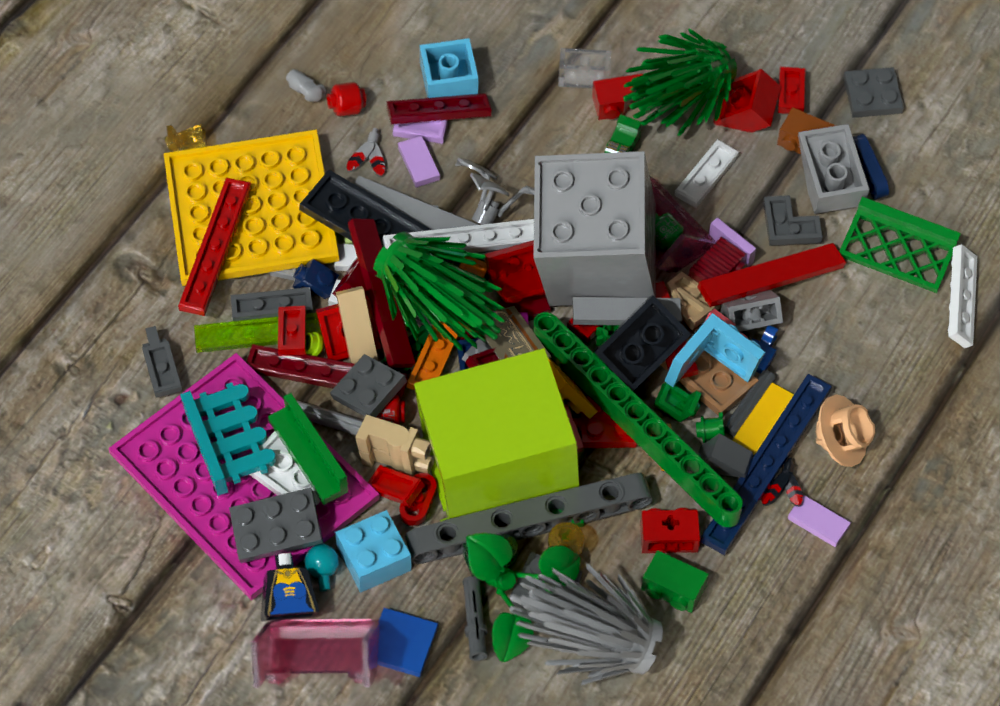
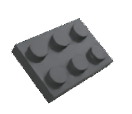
M311 487L229 507L238 559L241 563L323 543L314 493Z

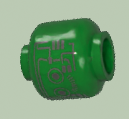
M656 213V248L659 251L668 250L671 252L685 238L682 235L684 228L670 213H664L661 216Z

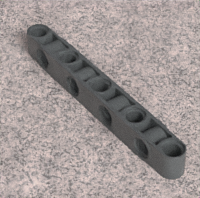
M634 473L418 527L408 531L405 538L412 562L423 564L468 553L466 536L477 533H492L499 536L509 535L508 542H513L570 526L572 519L575 524L581 523L583 519L585 524L638 510L650 505L653 500L644 474ZM614 496L616 499L609 501L606 500L604 497ZM553 509H560L563 512L559 514H553L550 511ZM502 522L508 524V526L504 528H500L496 525ZM445 536H451L454 538L451 541L442 540V538Z

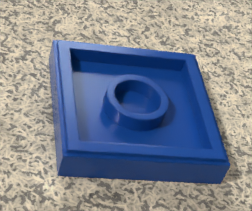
M384 608L366 654V662L421 677L438 630V623Z

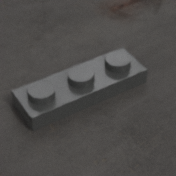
M310 287L230 295L233 323L278 319V307L305 306L306 316L313 315Z

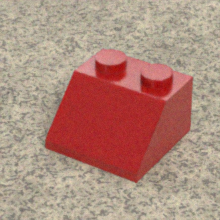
M763 69L735 78L734 82L731 83L728 100L726 102L723 99L719 118L715 121L714 117L713 123L718 126L750 133L771 126L781 86Z

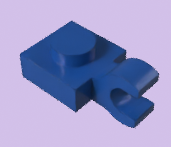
M771 325L767 326L761 341L752 338L765 351L756 370L759 374L763 370L768 369L777 351L772 348V345L777 339L778 329Z

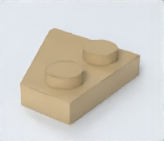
M680 272L667 282L666 288L670 298H680L681 316L688 327L693 330L705 321L710 311L713 309L718 311L721 306L709 307L697 288L698 282L685 273Z

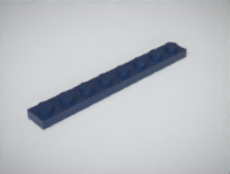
M807 374L752 458L746 478L740 477L733 487V490L739 494L743 502L738 524L726 528L719 525L713 519L701 536L700 543L725 556L820 409L822 403L831 392V385Z

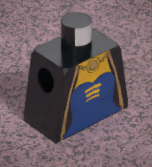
M291 553L276 555V570L267 571L263 579L261 622L315 618L319 608L308 569L293 568Z

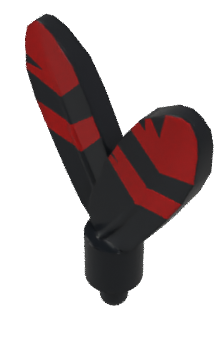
M788 458L787 462L784 463L782 473L774 479L763 495L762 504L764 506L774 503L784 490H786L788 498L793 505L797 507L802 506L804 496L799 483L793 475L795 464L792 458Z

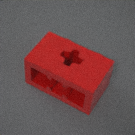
M651 508L641 512L642 553H656L657 550L663 553L698 552L700 542L698 510H690L689 508H678L676 510Z

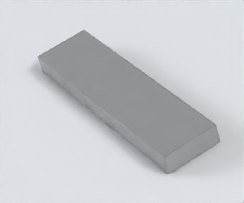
M573 297V325H621L648 298ZM657 298L681 323L680 298Z

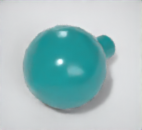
M324 543L314 545L306 554L305 567L310 575L318 578L319 591L331 590L329 576L334 575L339 566L338 554L332 547Z

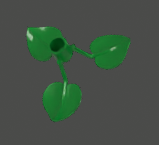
M477 533L466 536L471 572L476 578L497 588L496 594L502 597L509 608L514 606V604L505 594V591L515 585L516 578H526L525 576L529 575L539 579L538 575L543 574L566 586L567 584L562 582L559 576L553 573L552 568L574 581L580 570L579 554L568 547L555 545L547 548L542 553L538 564L541 573L532 574L512 571L504 567L512 558L511 545L504 537L492 533ZM507 612L499 614L495 619L492 628V642L495 654L500 662L511 660L529 647L527 643L530 640L520 638L518 634L526 633L533 635L534 630L516 625V623L520 620L532 624L531 620Z

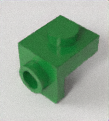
M665 382L662 384L653 406L678 422H682L689 416L693 417L700 407L698 401L702 393L696 390L692 394H688L679 387H672Z

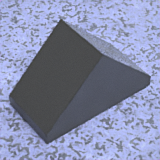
M720 433L701 445L698 455L718 475L746 478L753 457L752 451Z

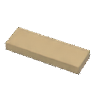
M359 286L336 292L350 363L356 364L364 354L378 361L363 287Z

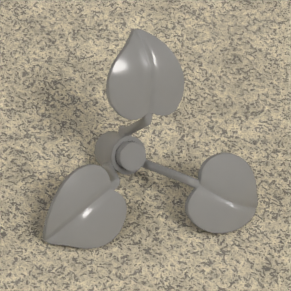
M457 158L455 166H467L481 174L478 175L472 172L470 174L478 190H482L481 199L472 217V220L481 225L492 224L496 216L502 217L504 211L522 194L534 195V188L526 185L502 208L498 209L499 203L491 199L494 191L509 196V193L498 184L490 181V177L495 180L497 177L481 165L464 158Z

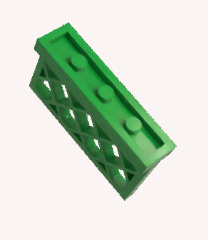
M862 197L839 252L844 259L937 293L952 259L953 247L958 246L961 233ZM863 219L871 222L873 230L861 234L857 226L859 220ZM888 229L895 231L898 239L885 243L881 232ZM876 234L881 245L868 249L864 238ZM913 238L919 240L923 248L910 252L905 241ZM856 241H860L864 250L858 254L846 251L848 245ZM901 243L906 254L893 259L888 248ZM941 248L948 251L946 258L935 261L930 251ZM884 250L889 261L881 264L875 262L871 254ZM926 253L930 264L918 268L913 257ZM909 259L914 270L906 273L899 271L896 263ZM933 268L937 275L935 284L925 281L921 273Z

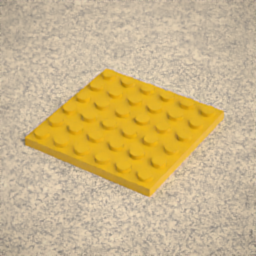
M317 129L163 153L182 286H186L226 178L251 182L252 189L218 281L298 268L300 264L306 265L312 259L321 264L339 261L335 231L299 210L300 203L325 175Z

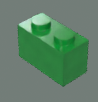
M657 550L642 577L641 590L645 591L651 598H660L670 603L677 610H686L693 613L707 586L709 574Z

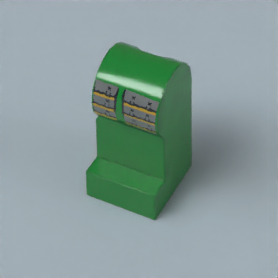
M620 114L616 128L604 153L633 152L641 136V121Z

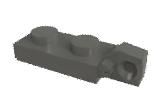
M156 326L145 328L148 343L142 344V350L155 397L158 398L181 392L182 387L169 341L166 338L159 339Z

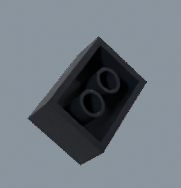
M652 295L593 353L634 391L691 333Z

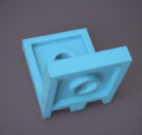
M712 313L675 356L665 382L674 387L704 350L746 382H749L754 376L765 351L761 349L758 343L748 340L740 334L735 326L725 323Z

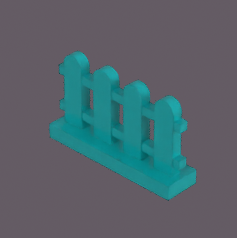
M231 382L226 384L227 389L207 395L205 391L200 393V398L195 400L191 391L180 394L184 411L218 496L228 493L226 482L233 480L234 484L241 482L240 477L257 471L265 474L268 472L267 468L273 466L276 462L273 450H260L258 447L267 441V434L264 428L255 427L251 429L249 425L257 421L258 412L251 405L242 407L241 403L247 401L250 396L249 389L244 384L234 386ZM231 406L235 408V410L219 416L214 414V412ZM207 415L208 420L202 421L201 417ZM243 427L244 432L224 438V433ZM216 437L217 441L211 443L210 438ZM249 449L253 452L235 460L231 457L234 454ZM224 458L226 463L220 465L218 460Z

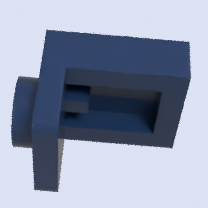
M312 259L306 265L300 264L293 276L296 279L292 287L294 289L303 286L310 287L312 292L327 299L330 297L339 275L315 259Z

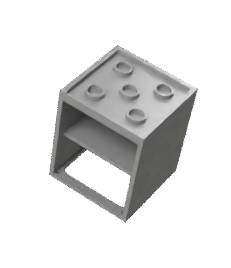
M645 151L535 156L534 261L549 306L572 305L573 297L649 298L652 295L656 297L655 199Z

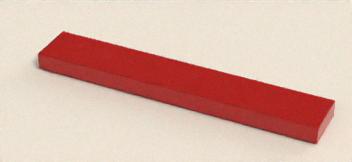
M231 178L225 179L180 299L179 311L205 316L252 189L251 182Z
M830 243L699 281L697 288L708 306L713 307L842 269L846 261L834 243Z

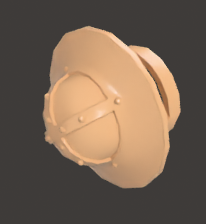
M837 394L825 399L820 407L815 431L817 436L816 444L821 445L824 450L828 451L832 459L840 465L853 467L864 458L866 448L870 445L875 435V424L871 421L868 410L863 405L853 404L845 396Z

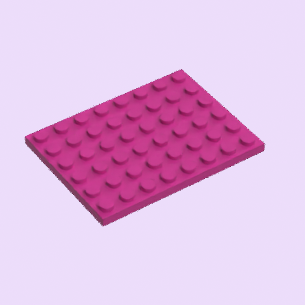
M237 353L183 392L191 391L195 400L200 398L199 394L205 391L207 395L227 389L226 384L231 382L234 386L238 384L246 385L250 396L241 405L242 407L251 405L257 409L258 419L249 425L251 429L255 427L264 428L267 438L275 431L269 423L268 416L285 408L284 399ZM179 395L109 447V453L252 601L263 591L265 573L269 570H276V555L244 563L239 561L229 507L277 495L250 475L240 477L241 482L234 484L233 480L226 482L228 493L220 496L217 495ZM231 406L214 412V414L219 416L231 412L235 408ZM202 416V421L208 420V416ZM243 427L224 433V438L244 432ZM216 437L210 438L211 443L217 441ZM322 438L346 474L348 493L325 505L321 501L316 505L323 543H325L335 535V532L343 529L377 502L380 497L379 493ZM249 449L234 454L231 457L235 460L253 452ZM224 458L218 460L220 465L226 463ZM313 546L285 552L292 554L293 567L305 559L307 552Z

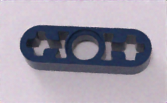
M865 134L852 136L872 198L877 200L888 197L889 186L867 137Z

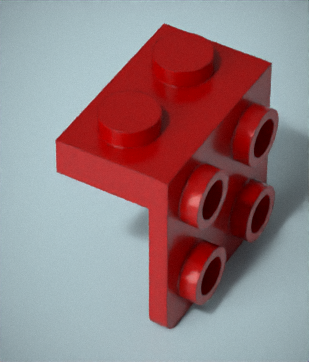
M534 240L485 254L487 256L485 260L489 282L502 289L497 291V293L504 302L516 303L529 296L545 294L534 261Z

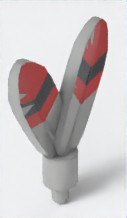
M373 128V131L369 133L367 142L348 160V172L358 170L369 158L373 172L379 177L384 176L386 166L377 145L379 139L377 128Z

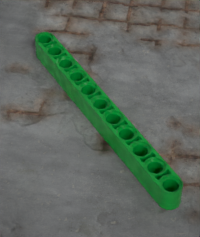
M548 312L538 314L534 319L533 332L548 351L551 359L719 525L726 528L737 525L743 505L739 494L555 315Z

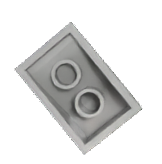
M849 124L798 132L807 191L814 214L858 207L861 198H867L869 187Z

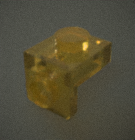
M172 124L166 126L168 136L165 137V142L170 151L175 152L207 147L205 130L201 124L178 133Z

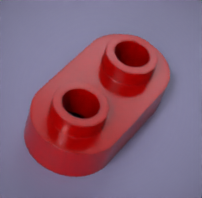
M418 473L413 476L423 481L425 484L423 488L427 489V491L424 493L420 492L410 507L400 504V518L407 525L417 526L422 524L426 520L437 492L436 480L427 473ZM412 511L418 513L416 516L409 515Z

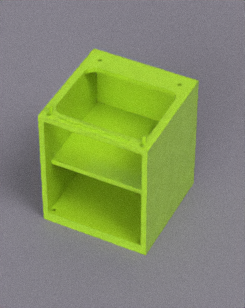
M545 348L414 383L423 435L421 439L428 440L431 443L432 448L429 455H433L435 460L431 472L436 480L443 511L447 515V518L441 519L440 522L579 487L577 443Z

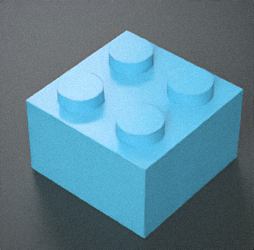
M470 38L420 45V66L427 98L478 94V74Z
M387 510L335 532L337 549L360 593L412 571L411 554Z

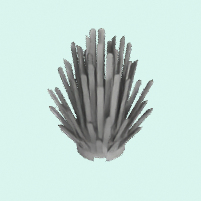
M586 563V569L617 600L591 580H587V584L603 598L552 568L553 573L559 576V579L567 584L566 586L543 574H539L538 578L545 581V583L529 575L525 577L529 582L561 597L521 582L522 588L530 590L528 592L529 597L525 595L520 597L515 594L510 596L511 601L523 605L524 608L510 606L511 613L537 622L531 624L519 620L516 625L559 637L545 638L526 633L518 634L520 638L530 640L527 643L528 645L576 653L579 656L604 658L546 661L545 665H572V667L559 670L556 675L593 671L588 675V677L592 678L583 680L581 685L627 672L643 675L649 670L657 657L652 655L656 641L662 642V624L660 621L649 617L633 590H630L620 574H618L617 579L627 594L621 588L617 589L604 574L602 575L600 572L598 574Z

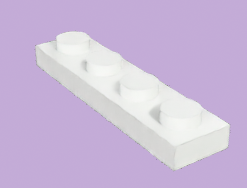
M961 244L953 247V259L951 261L952 278L950 283L951 297L948 336L963 348L973 346L977 256Z

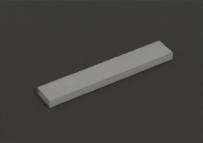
M358 176L354 183L356 186L431 230L478 225L364 177ZM492 251L477 252V254L485 255Z

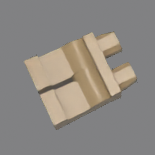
M366 415L355 437L361 463L365 466L372 467L376 461L390 465L396 471L414 476L416 471L429 474L435 461L434 456L429 455L432 448L430 441L421 439L418 429L412 427L408 431L401 425Z

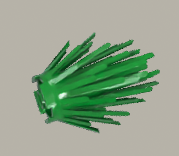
M692 29L688 30L694 37L686 33H680L687 40L667 34L658 37L660 39L657 42L660 44L685 50L637 48L636 51L671 55L646 59L641 63V66L626 70L628 73L646 69L654 70L635 77L624 85V88L631 86L630 90L635 91L623 97L625 102L634 101V103L629 105L631 109L639 107L640 111L633 115L635 119L658 108L641 121V125H647L679 104L680 106L661 121L660 124L666 123L667 128L700 101L679 130L677 136H681L687 127L692 124L707 99L709 100L697 120V125L703 119L705 123L708 121L717 99L718 103L714 117L715 121L718 120L723 99L727 102L729 90L731 91V83L736 78L735 58L731 59L729 53L725 50L727 47L724 44L710 41L709 39L706 40Z
M400 232L393 236L396 241L388 249L383 246L377 255L373 269L377 271L376 276L383 282L392 320L395 319L397 314L395 298L407 327L410 328L416 342L418 340L417 333L420 334V328L415 320L416 316L419 317L434 341L437 342L438 337L425 317L446 340L448 339L461 351H463L462 345L439 321L444 322L459 337H464L476 349L477 344L465 334V330L474 338L478 337L485 343V334L493 340L498 338L497 334L501 332V329L494 324L492 317L499 322H505V320L493 311L505 309V307L482 293L485 291L492 292V289L497 291L502 289L486 281L483 277L438 258L442 257L469 265H476L475 261L465 257L484 259L487 256L456 249L464 248L467 245L465 243L446 242L451 237H413L408 232Z

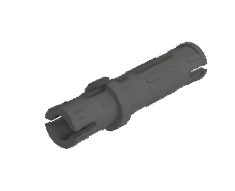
M469 576L462 581L467 619L465 636L469 641V659L481 661L488 656L485 636L488 632L483 619L481 580L475 576Z

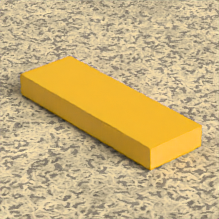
M771 383L732 441L752 451L754 457L794 394Z

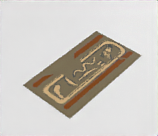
M515 306L496 310V314L505 320V322H499L493 317L494 324L501 329V332L497 334L498 338L496 340H493L486 334L484 335L491 348H496L494 352L500 360L545 348ZM545 349L546 354H547V357H548V358H551L550 354H549L548 351Z

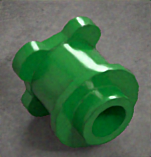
M719 412V417L704 418V416H701V422H696L697 438H702L703 443H706V440L712 439L719 433L725 436L723 412Z

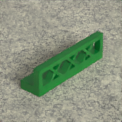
M292 393L285 395V408L269 415V423L323 505L348 493L347 476Z

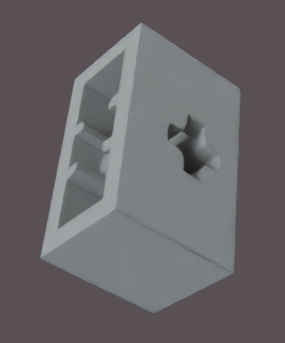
M771 290L720 304L721 313L736 324L735 327L739 332L783 323L780 297Z

